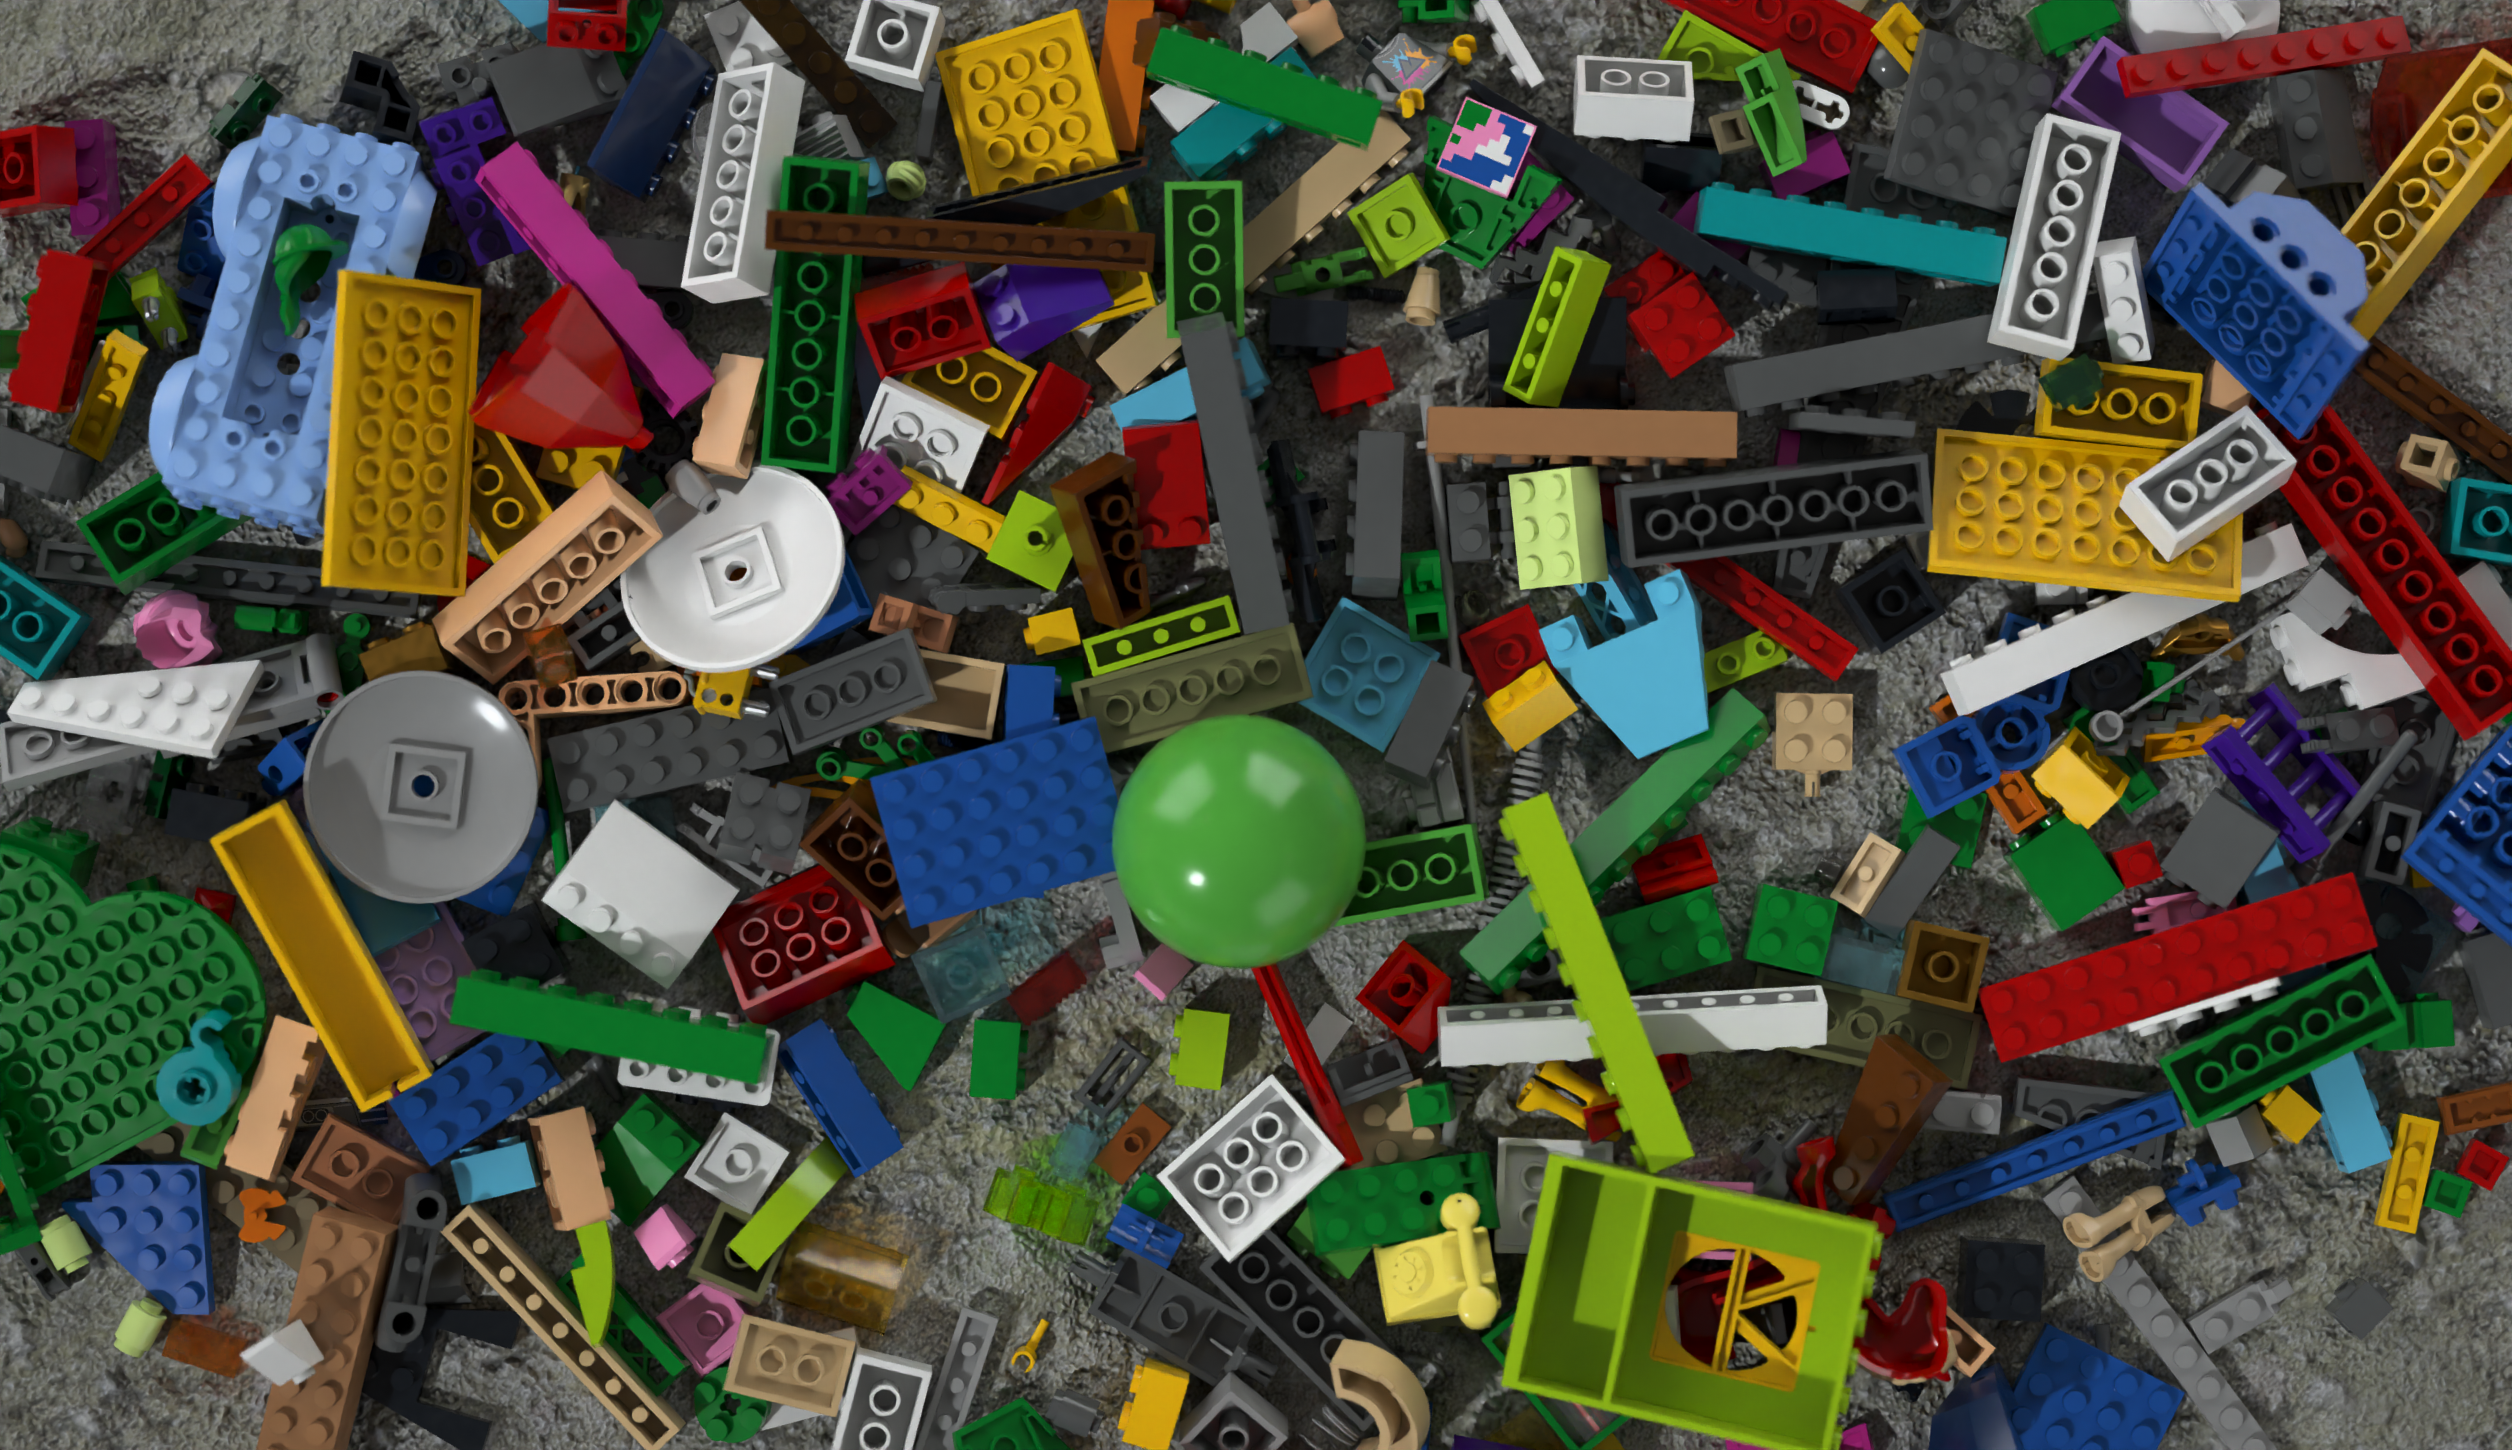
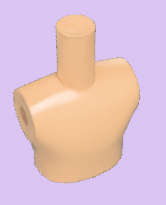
M1291 0L1298 13L1287 20L1286 23L1297 35V43L1302 45L1310 58L1317 56L1345 38L1339 27L1336 11L1329 0H1320L1313 4H1310L1309 0Z

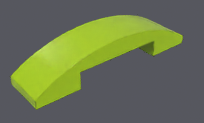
M828 1135L728 1245L756 1271L759 1270L792 1231L848 1171V1166Z

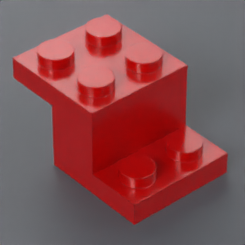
M1659 251L1602 290L1605 296L1627 297V328L1644 353L1651 350L1671 380L1736 336L1695 274L1691 272L1686 276L1679 264Z

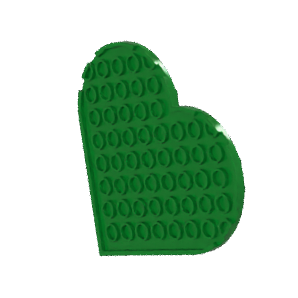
M0 844V1118L6 1117L13 1138L6 1140L11 1154L19 1152L24 1164L26 1174L20 1175L24 1189L32 1187L37 1198L179 1122L172 1118L161 1106L156 1092L157 1076L168 1059L182 1048L193 1045L190 1037L191 1028L208 1011L220 1009L232 1016V1020L220 1031L209 1027L212 1034L219 1036L223 1040L224 1049L230 1055L228 1059L235 1066L237 1074L240 1072L243 1078L253 1064L264 1038L267 1021L266 992L257 963L242 938L220 916L205 906L176 894L152 890L117 893L92 903L81 887L67 873L49 860L19 847ZM195 1078L193 1080L194 1085L198 1089H205L200 1086L199 1079ZM0 1174V1180L2 1181L3 1185L5 1186V1184H4V1182H3V1179H2V1176H1V1174Z

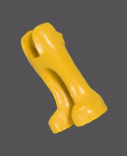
M1550 1060L1537 1064L1535 1074L1579 1096L1586 1101L1587 1105L1581 1106L1532 1077L1523 1087L1516 1107L1525 1112L1539 1109L1548 1110L1586 1131L1581 1113L1582 1109L1618 1101L1616 1094L1609 1096L1606 1089L1572 1071L1566 1065L1565 1060ZM1616 1131L1604 1140L1617 1142L1622 1133Z

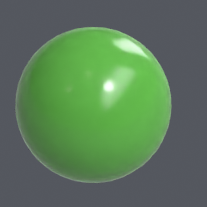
M1241 714L1224 715L1204 719L1177 730L1159 742L1141 760L1129 777L1116 808L1112 829V853L1115 872L1130 908L1139 921L1159 941L1179 954L1203 964L1234 969L1268 966L1301 953L1319 941L1339 921L1349 906L1362 875L1366 854V833L1360 802L1349 777L1337 760L1321 744L1293 726L1274 719Z

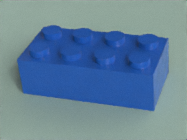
M494 1033L434 1072L431 1077L419 1082L389 1101V1104L432 1167L565 1082V1079L540 1041Z

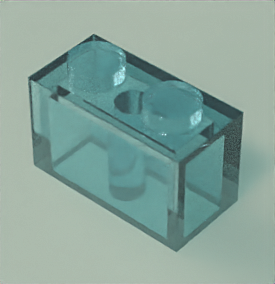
M1837 927L1835 934L1831 933L1822 976H1815L1895 995L1905 950L1895 948L1896 940L1874 935L1873 942L1871 943L1859 940L1858 931Z

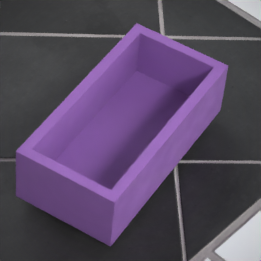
M2102 36L2093 44L2051 107L2069 119L2121 132L2117 152L2176 193L2187 185L2229 123L2182 90L2125 99L2116 62L2121 57L2132 55L2105 36Z

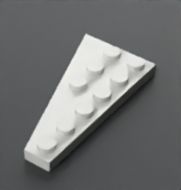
M261 660L28 682L23 684L7 714L11 721L15 723L216 759L265 668Z

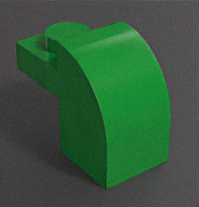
M1438 549L1401 553L1402 591L1410 642L1448 638L1446 604L1442 591Z

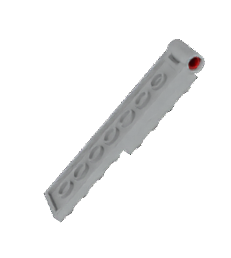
M313 634L305 640L222 662L232 663L261 660L265 668L225 742L321 716V710H333L344 699L335 641L328 634ZM12 721L0 724L2 783L7 792L160 750L164 759L184 754Z

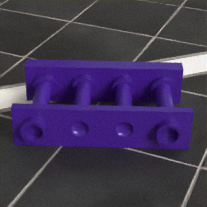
M2272 683L2247 699L2256 712L2238 730L2230 725L2209 737L2201 747L2261 817L2281 829L2277 837L2301 864L2324 852L2331 844L2322 830L2340 811L2342 812L2359 791L2361 785L2334 754H2325V752L2302 754L2301 744L2310 740L2320 741L2321 738L2314 730H2297L2296 721L2304 718L2278 687ZM2267 723L2281 741L2261 760L2247 742ZM2292 753L2306 770L2286 790L2272 771ZM2317 782L2330 800L2311 819L2297 801Z

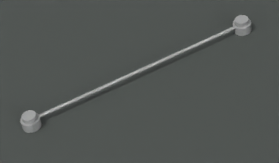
M2421 507L2408 510L2426 536L2429 535L2434 528L2432 514L2427 509ZM2337 571L2331 576L2336 580L2342 576V573ZM2285 606L2120 714L2108 710L2095 714L2089 722L2091 736L2096 741L2102 743L2117 739L2123 731L2122 719L2289 609Z

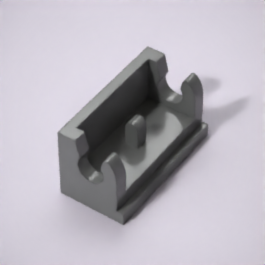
M1398 1038L1327 1065L1342 1107L1414 1080Z

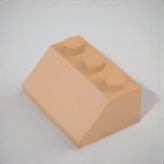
M578 1106L527 1118L554 1230L568 1231L612 1219L610 1210L614 1209V1200L610 1188H604L600 1173L605 1172V1163L600 1149H594L591 1135L596 1134V1127L591 1112L585 1113L584 1106Z

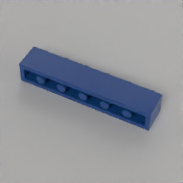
M1006 664L1002 741L1059 726V713H1053L1054 698H1060L1061 675L1055 674V667ZM1044 891L1025 896V898H1044Z

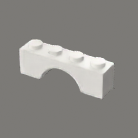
M1270 2L1240 25V35L1243 43L1242 54H1244L1245 50L1261 53L1267 57L1266 62L1271 63L1291 46L1294 49L1298 44L1297 35ZM1167 84L1150 96V102L1177 136L1220 103Z

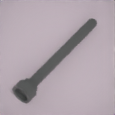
M2414 730L2403 732L2325 833V836L2331 842L2327 849L2301 864L2295 859L2289 869L2298 878L2309 885L2316 884L2324 874L2322 871L2325 867L2324 860L2416 743L2418 736Z

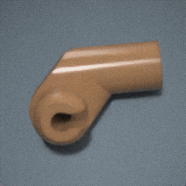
M0 518V541L6 548L7 556L14 559L23 557L27 553L28 538L15 520Z

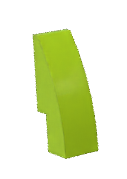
M606 1220L575 1229L585 1266L571 1270L591 1346L594 1348L603 1346L610 1324L615 1295L614 1247L609 1224Z

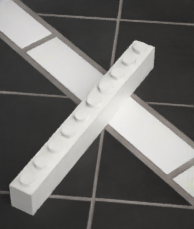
M2276 521L2254 529L2256 537L2245 542L2242 537L2241 595L2309 565L2292 523L2278 527ZM2120 591L2122 595L2109 600L2108 595L2105 594L2086 602L2088 610L2075 615L2073 609H2070L2052 617L2054 625L2041 629L2038 623L2017 632L2020 639L2008 645L2004 638L1983 647L1986 654L1973 659L1971 653L1954 659L1949 662L1952 669L1940 675L1958 716L1969 714L2226 601Z
M1821 985L1630 996L1655 1057L1661 1054L1682 1053L1685 1055H1694L1707 1051L1731 1053L1742 1049L1768 1051L1777 1047L1796 1046L1799 1048H1810L1814 1045L1827 1044L1828 1005ZM1575 999L1437 1007L1438 1049L1441 1067L1464 1068L1469 1065L1481 1064L1502 1066L1515 1062L1539 1064L1550 1060L1576 1062L1585 1058H1594L1586 1040V1037L1591 1036V1032L1587 1022L1580 1023L1574 1012L1571 1001Z

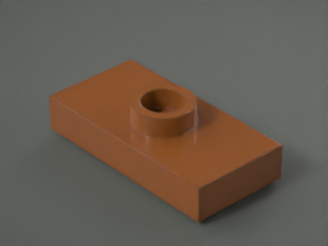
M2512 1081L2436 1097L2445 1135H2453L2512 1122Z
M1142 1102L1093 1161L1118 1183L1123 1185L1172 1126Z

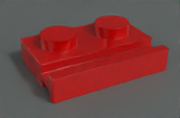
M1701 833L1656 847L1650 854L1642 855L1631 867L1645 905L1719 883L1716 869H1714L1712 859Z

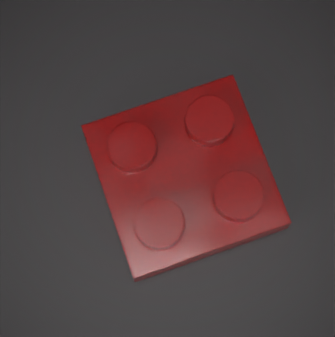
M1529 604L1459 636L1487 699L1496 691L1503 689L1522 676L1527 670L1534 668L1544 660L1556 675L1559 674L1558 670L1552 665L1539 633L1540 628Z

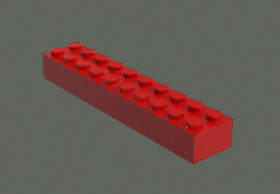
M2328 404L2310 432L2300 440L2266 408L2257 412L2256 416L2297 460L2288 482L2279 487V489L2463 740L2466 741L2481 733L2511 712L2512 651L2331 405Z
M2353 872L1992 984L1978 989V996L2000 1063L2365 951L2377 947L2378 944Z

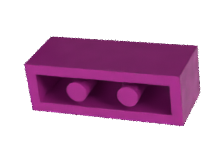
M104 119L64 121L65 128H74L76 145L78 206L70 207L71 236L83 242H88L121 212L116 130L114 125Z

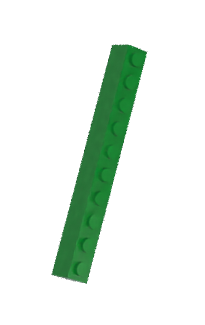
M1734 688L1730 689L1708 711L1710 730L1669 748L1569 845L1594 907L1602 900L1604 892L1614 882H1620L1629 874L1632 865L1642 855L1646 856L1656 848L1659 839L1669 829H1674L1683 822L1689 809L1697 802L1700 803L1707 799L1712 793L1714 785L1722 777L1731 775L1739 767L1741 759L1751 749L1759 748L1767 739L1768 733L1771 730L1766 716ZM1531 884L1518 894L1459 952L1467 967L1497 995L1504 989L1514 986L1520 979L1521 972L1532 962L1542 959L1549 949L1542 928L1547 927V923L1542 912L1538 914L1534 912L1527 892L1533 890Z

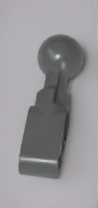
M1921 0V3L1912 14L1925 29L1940 33L1946 26L1954 23L1974 0H1950L1948 10L1942 14H1934L1932 12V6L1936 0ZM1881 42L1877 43L1865 67L1869 79L1875 85L1885 89H1894L1902 86L1908 81L1909 74Z

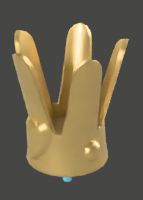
M576 166L575 174L561 173L559 184L566 202L572 208L575 200V209L579 210L586 218V198L588 197L591 180L579 176L580 167Z

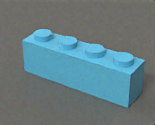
M1244 337L1238 340L1240 351L1233 353L1234 360L1241 359L1248 389L1241 390V396H1249V400H1252L1265 392L1263 387L1272 382L1254 343ZM1187 367L1110 405L1121 432L1122 427L1198 420Z

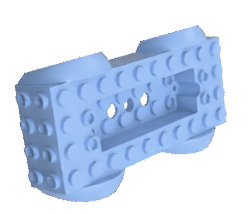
M280 114L279 118L267 115L262 136L239 143L231 150L223 163L217 179L213 199V229L217 245L226 261L199 354L177 361L166 372L159 384L150 415V453L157 470L163 477L162 483L169 489L171 496L179 499L178 504L195 510H201L203 505L217 508V514L232 519H239L241 514L254 517L256 524L276 529L279 523L293 527L292 532L315 538L316 533L324 534L338 271L353 270L413 279L438 189L428 177L419 152H416V149L409 144L393 142L391 146L379 143L376 137L366 133L357 132L355 136L340 133L339 128L329 124L318 123L317 127L302 124L303 121L300 118L289 114ZM309 224L320 227L328 234L332 241L340 240L347 242L349 251L329 262L324 276L316 282L321 289L317 300L304 302L299 299L300 320L310 323V332L304 338L296 339L292 336L284 335L286 329L279 315L281 292L275 282L276 268L272 260L275 258L276 243L282 233L295 225ZM293 354L299 358L300 367L296 373L284 375L278 370V361L283 355Z

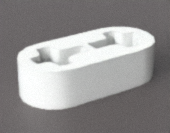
M1792 81L1795 92H1797L1798 88L1803 89V96L1813 101L1812 107L1799 104L1803 121L1830 131L1840 130L1847 124L1850 118V109L1844 98L1804 81ZM1833 103L1840 104L1839 111L1843 114V117L1841 119L1834 118L1832 123L1826 122V114L1817 110L1818 104L1831 108Z

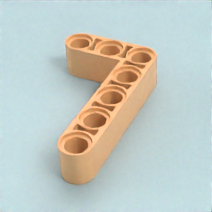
M674 671L513 681L504 685L498 695V700L514 715L522 729H526L529 733V743L534 754L538 773V789L543 779L540 719L673 710L684 707L691 698L689 683L686 679H683V676ZM671 681L680 682L681 692L679 696L672 700L665 699L663 697L664 686ZM635 683L640 684L643 689L641 698L635 702H627L624 696L627 687ZM595 686L603 687L604 698L602 701L595 705L588 704L586 700L587 692ZM555 689H564L566 694L564 703L559 707H550L548 703L550 693ZM519 691L526 692L527 703L519 710H512L510 706L512 695Z

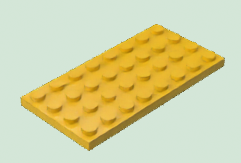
M1076 8L935 53L973 197L1121 162L1081 10ZM1127 184L1073 210L1036 224L1037 226L1140 232ZM991 263L992 271L1005 264ZM1100 269L1115 305L1069 332L1159 306L1151 273Z
M353 270L338 271L321 586L465 597L474 421L467 411L476 396L482 289Z
M1937 428L1931 497L1933 530L1929 531L1927 572L2238 602L2241 597L2243 512L2170 562H2167L2120 508L2119 503L2127 484L2177 451Z

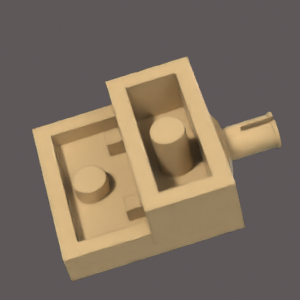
M1774 693L1772 770H1794L1805 774L1804 797H1812V782L1813 797H1821L1820 774L1832 770H1852L1853 694Z

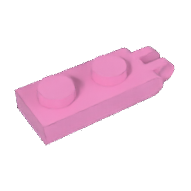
M2196 890L2145 898L2146 906L2131 908L2132 916L2147 914L2148 921L2134 923V930L2143 931L2150 929V934L2152 935L2236 909V897L2233 898L2226 910L2220 906L2216 910L2207 906L2196 897L2199 893Z

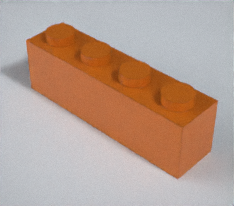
M1108 0L1098 78L1118 153L1121 156L1136 157L1137 147H1145L1147 125H1140L1142 110L1149 111L1152 88L1145 87L1147 68L1134 65L1132 60L1134 45L1137 43V40H1135L1137 22L1140 19L1153 18L1155 13L1154 0Z

